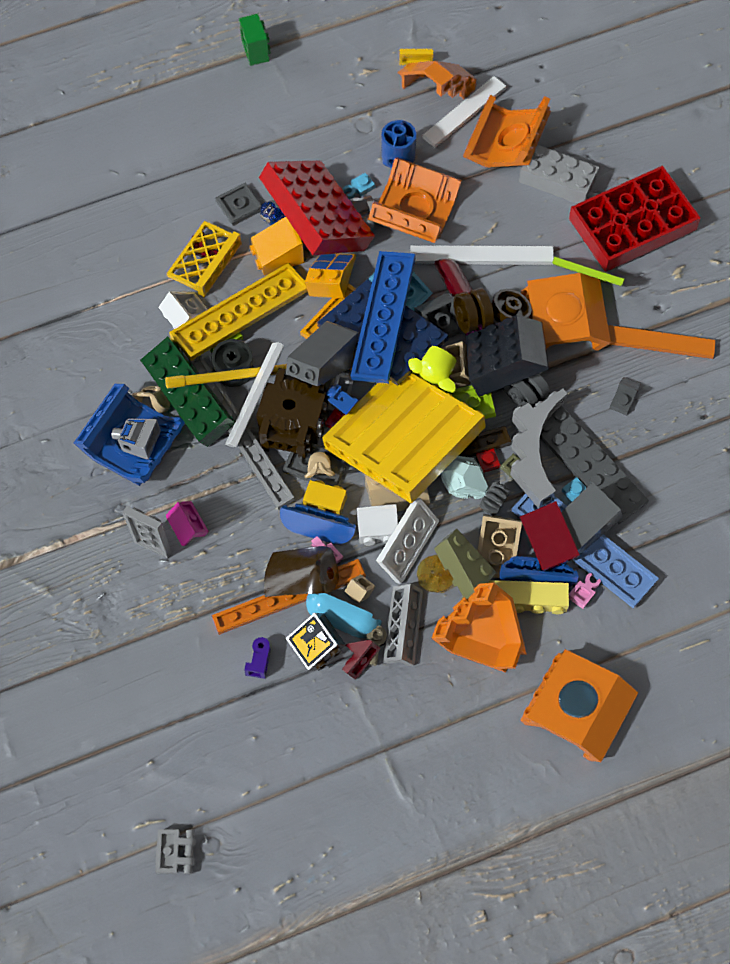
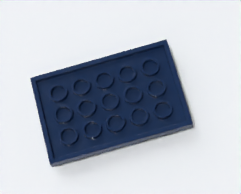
M367 279L321 318L317 322L318 327L324 322L330 321L359 332L358 346L372 281ZM405 306L389 379L397 386L413 372L409 368V359L417 358L422 360L431 346L441 347L449 340L446 333L408 306Z

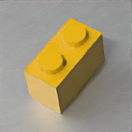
M310 480L303 498V505L341 515L347 499V490L337 485H326L319 480Z

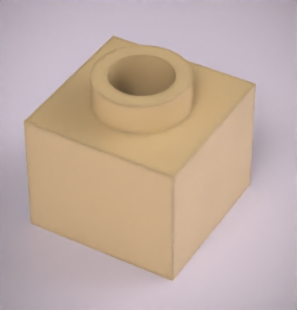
M360 574L351 579L345 592L352 600L361 603L370 597L376 586Z

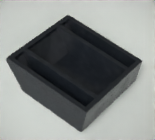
M516 315L506 318L499 323L489 325L482 330L474 331L466 336L469 381L478 397L549 369L544 329L540 321Z

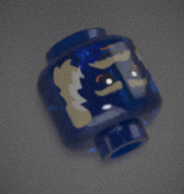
M275 200L264 202L260 208V217L270 226L286 217Z

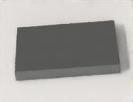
M312 444L311 453H306V459H303V457L298 458L297 453L290 452L282 472L308 482L310 480H319L326 485L338 486L348 463L325 448ZM316 452L325 453L330 459L331 470L335 473V476L317 474L311 478H305V474L308 473L310 456Z

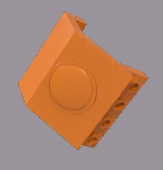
M490 95L462 157L484 167L529 165L551 113L550 106H548L550 98L544 96L539 106L535 109L507 110L494 104L496 97Z
M396 157L387 185L379 202H373L368 220L435 243L444 230L458 197L462 180Z
M582 273L527 281L528 286L521 291V294L531 304L532 311L529 319L540 321L543 324L546 349L556 344L591 341L593 350L599 351L611 343L600 279Z

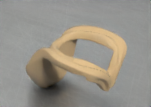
M147 386L140 392L132 393V396L139 402H142L144 396L150 397L152 406L158 413L167 412L170 408V401L159 386ZM147 390H154V391H157V392H155V393H148V392H146V391H147Z
M316 452L310 456L308 473L305 474V478H311L317 474L335 476V473L331 470L330 459L325 453Z

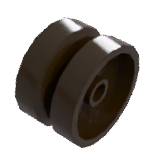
M483 288L472 289L469 293L461 292L454 296L455 317L460 329L464 333L474 332L478 328L484 329L493 324L492 304L487 292Z
M513 289L499 290L491 302L494 314L493 324L516 315L529 318L532 308L528 299Z

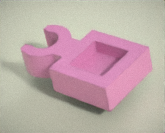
M592 573L586 576L584 583L579 581L569 593V599L582 609L585 608L596 592L592 589H596L601 582L598 579L596 583H592L590 581Z

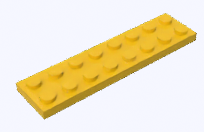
M287 263L169 332V335L192 361L219 343L231 338L308 292L305 280Z

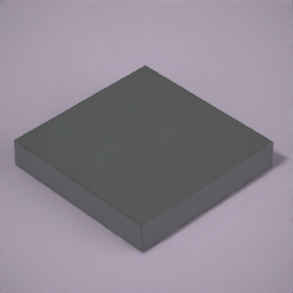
M246 182L215 197L217 204L232 226L263 211L262 205Z

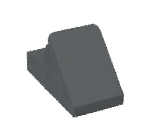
M623 377L609 409L627 416L641 384Z

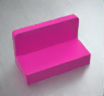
M192 501L177 502L166 514V518L182 546H186L194 537H204L209 532Z

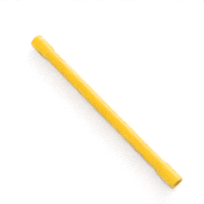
M287 364L275 365L271 375H276L278 368L286 369ZM261 367L188 376L166 377L165 382L168 389L184 387L186 385L257 377Z

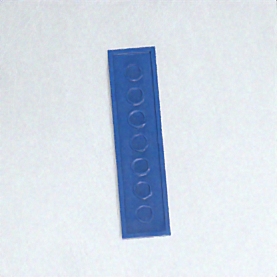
M379 251L352 367L351 380L389 384L416 260L414 253Z

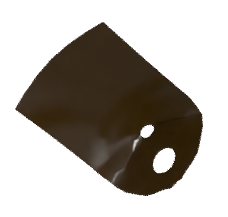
M318 546L273 552L265 571V597L318 594L334 591L338 584L339 574L333 551L329 547ZM317 560H320V566H316ZM328 567H331L333 570V579H330L327 575Z

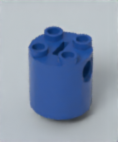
M404 120L389 122L384 126L381 134V157L383 164L392 168L396 157L413 163L416 156V130L414 126Z

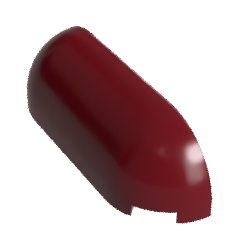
M442 258L434 262L451 296L454 297L461 292L469 293L472 290L460 266L455 261Z

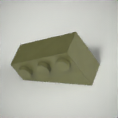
M457 528L443 538L434 548L445 570H449L452 575L454 587L458 586L463 596L461 599L464 597L468 599L474 593L473 589L478 584L488 583L497 573Z

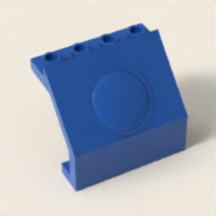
M114 384L73 444L93 461L140 486L150 479L153 470L160 464L163 455L170 449L173 440L180 434L185 422L179 417L164 416L139 402L128 393L130 388L125 384ZM128 419H157L161 432L148 460L122 451L118 440L112 438L113 428L123 429Z

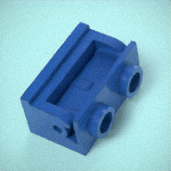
M337 384L336 387L332 385L326 393L328 395L326 399L347 415L358 400L340 390V385Z

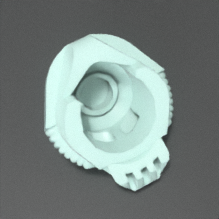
M457 456L441 473L442 482L449 494H453L457 498L467 499L472 496L475 499H480L485 496L489 489L483 477V470L474 458Z

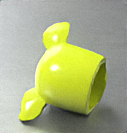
M431 346L422 360L417 358L409 359V368L414 373H420V376L426 382L438 385L441 389L453 393L455 391V383L449 376L457 361L449 352L440 347Z

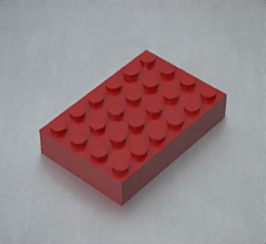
M321 160L267 162L259 179L312 255L361 252L367 249L375 235Z
M663 165L572 206L569 220L605 272L696 231L701 219Z

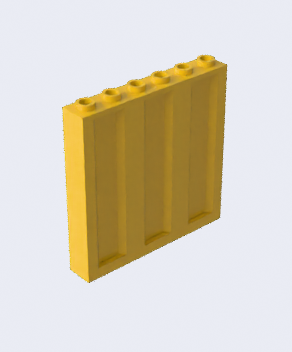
M411 373L398 386L390 380L389 384L377 383L322 439L326 450L412 504L486 426L485 417L482 412L472 409L465 402L455 399L450 393L443 392L436 385H431L422 377Z

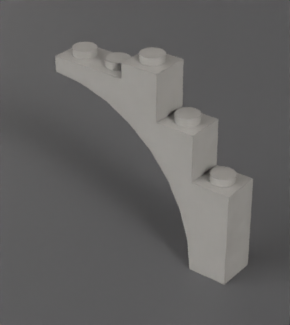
M564 389L552 392L548 399L543 402H537L534 407L527 403L524 406L517 407L513 412L512 422L521 432L513 437L511 448L520 459L512 464L510 475L538 509L553 500L556 493L542 467L539 439L548 419L566 402L568 393Z

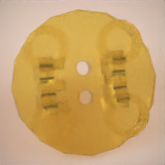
M438 555L428 556L418 566V584L425 590L433 593H445L453 585L452 581L454 579L449 570H445Z

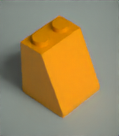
M286 217L251 237L252 245L249 246L252 256L256 255L255 263L257 269L262 270L264 276L287 263L292 267L304 263L302 241Z

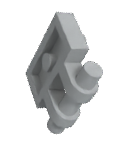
M158 829L156 874H178V865L184 866V874H192L193 866H195L193 851L196 846L194 830H186V838H180L179 829ZM179 846H185V857H179Z

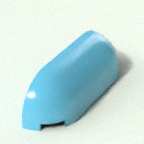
M329 594L307 595L306 607L310 615L313 613H324L334 628L352 636L367 638V633H370L382 624L381 620L372 618V613Z

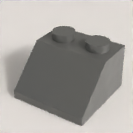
M445 293L414 308L416 313L446 333L448 338L462 332L455 317L453 296Z

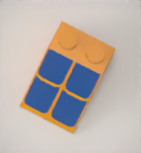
M336 253L319 255L310 266L305 280L309 296L344 298L356 254Z

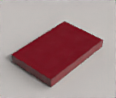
M556 501L520 516L543 572L580 556Z

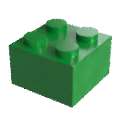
M258 14L239 18L241 41L249 65L253 66L269 62L268 54H271V50L267 43H270L268 32H264V21L260 20Z

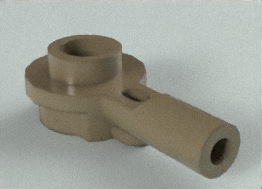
M377 626L370 633H367V639L371 640L378 647L386 641L387 633L381 626ZM378 653L369 665L377 666Z

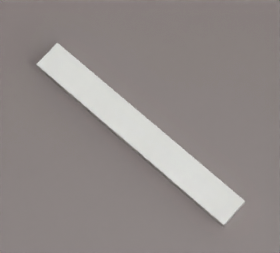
M410 246V253H414L416 256L415 264H434L435 261L446 258L455 261L457 264L553 265L552 261L554 258L553 246Z

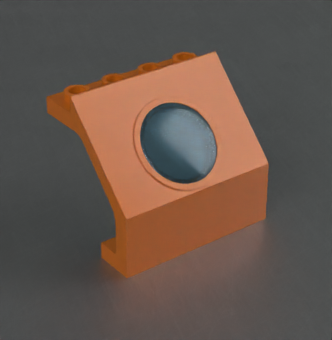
M565 649L563 653H558L554 657L551 667L543 676L542 683L534 692L533 698L529 706L524 710L520 721L528 726L544 728L573 743L585 752L583 757L588 761L602 762L638 692L619 675Z

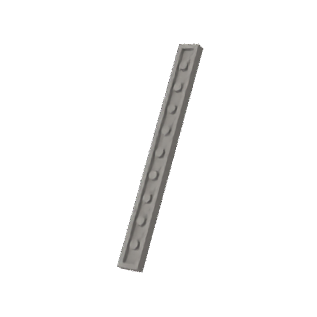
M201 355L191 361L200 374L212 373ZM207 383L236 422L239 412L220 383ZM246 426L237 447L278 510H280L283 505H288L295 501V498L248 426Z

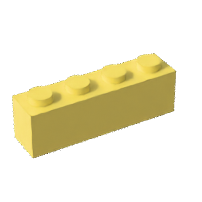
M490 580L488 582L495 583L513 598L516 613L532 611V613L540 614L545 611L552 612L553 614H563L567 612L569 607L568 583Z

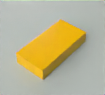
M399 49V65L433 61V49Z

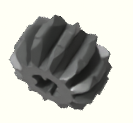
M494 482L483 497L480 508L488 514L496 515L509 496L510 489L506 488L502 483Z

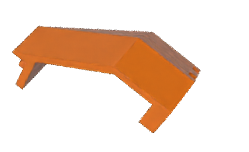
M440 61L414 62L407 64L397 72L402 76L403 89L419 77H429L437 84L436 93L441 97L448 92V95L452 98L459 93V96L465 99L476 90L477 79L459 64Z
M495 583L478 584L473 589L474 593L468 599L464 597L453 607L454 611L449 616H443L438 620L431 639L452 654L506 673L507 669L516 668L520 655H527L514 600Z

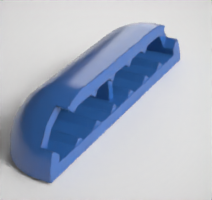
M297 503L295 507L283 505L280 510V518L283 525L288 530L311 538L319 537L320 540L331 542L332 544H344L353 537L356 525H352L348 522L349 518L339 514Z
M511 557L510 560L502 564L500 569V579L502 581L568 583L569 587L578 581L579 576L576 570L574 571L566 565L567 562L543 572L538 559L533 557Z

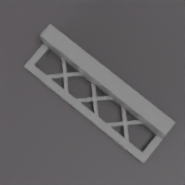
M413 584L395 586L392 589L383 661L386 664L400 662L406 666H415L423 590ZM404 591L403 597L399 601V592ZM401 609V616L396 619V614ZM399 628V634L394 639V632ZM396 647V657H391V653Z

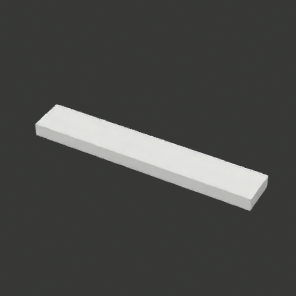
M493 76L424 133L423 139L436 148L482 110L490 95L497 97L506 90V85Z
M279 342L272 343L225 445L229 447L238 446L282 352L283 344Z

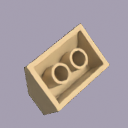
M365 474V486L371 507L396 504L397 512L408 509L411 504L410 502ZM428 489L418 497L426 505L430 504Z

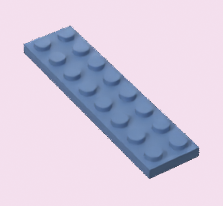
M525 494L513 506L511 511L520 518V516L538 509V507ZM556 497L544 505L546 506L556 501L561 512L567 507ZM602 535L582 552L579 557L573 560L588 573H592L594 578L600 579L604 586L633 609L659 579L605 535Z

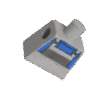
M128 419L123 429L113 428L112 438L118 440L122 451L149 460L161 430L157 419Z

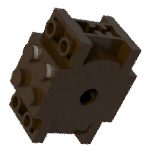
M278 368L274 384L267 382L257 411L259 437L263 451L269 452L270 448L297 453L298 458L303 457V459H306V453H311L312 443L318 444L319 438L323 437V423L326 422L329 416V411H327L328 402H326V393H324L326 384L315 386L287 375L284 368Z

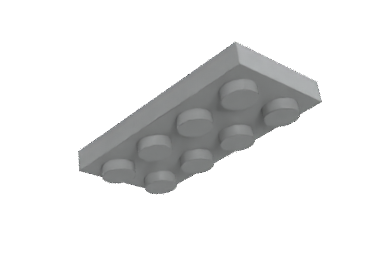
M126 506L122 513L134 543L169 558L172 551L161 520L152 515L150 517L144 515L143 511L136 507L132 509Z

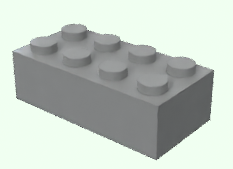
M537 145L530 164L523 165L520 170L519 182L578 204L587 200L597 179L599 167Z

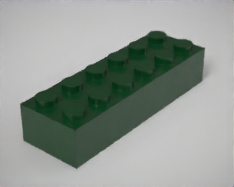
M169 336L140 359L198 442L209 447L234 426V419L207 383L167 389L166 377L200 374L190 359Z

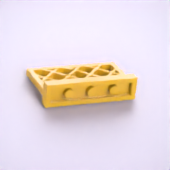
M204 221L166 273L167 277L198 291V295L205 297L241 246L240 234L235 231L230 233ZM205 228L213 231V234L203 236V231ZM225 236L228 239L225 242L218 243L217 237ZM215 238L216 244L206 246L205 240ZM203 241L204 247L193 248L195 243ZM218 248V253L216 255H208L209 250ZM206 252L207 257L196 259L195 254ZM193 254L194 260L184 263L183 259L185 256ZM209 263L207 268L199 270L198 264ZM196 265L197 271L187 273L186 267ZM184 268L185 274H174L176 269ZM199 275L200 279L196 284L189 281V277Z

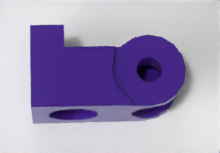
M259 637L253 641L252 662L245 663L244 672L245 676L265 679L271 648L266 638Z

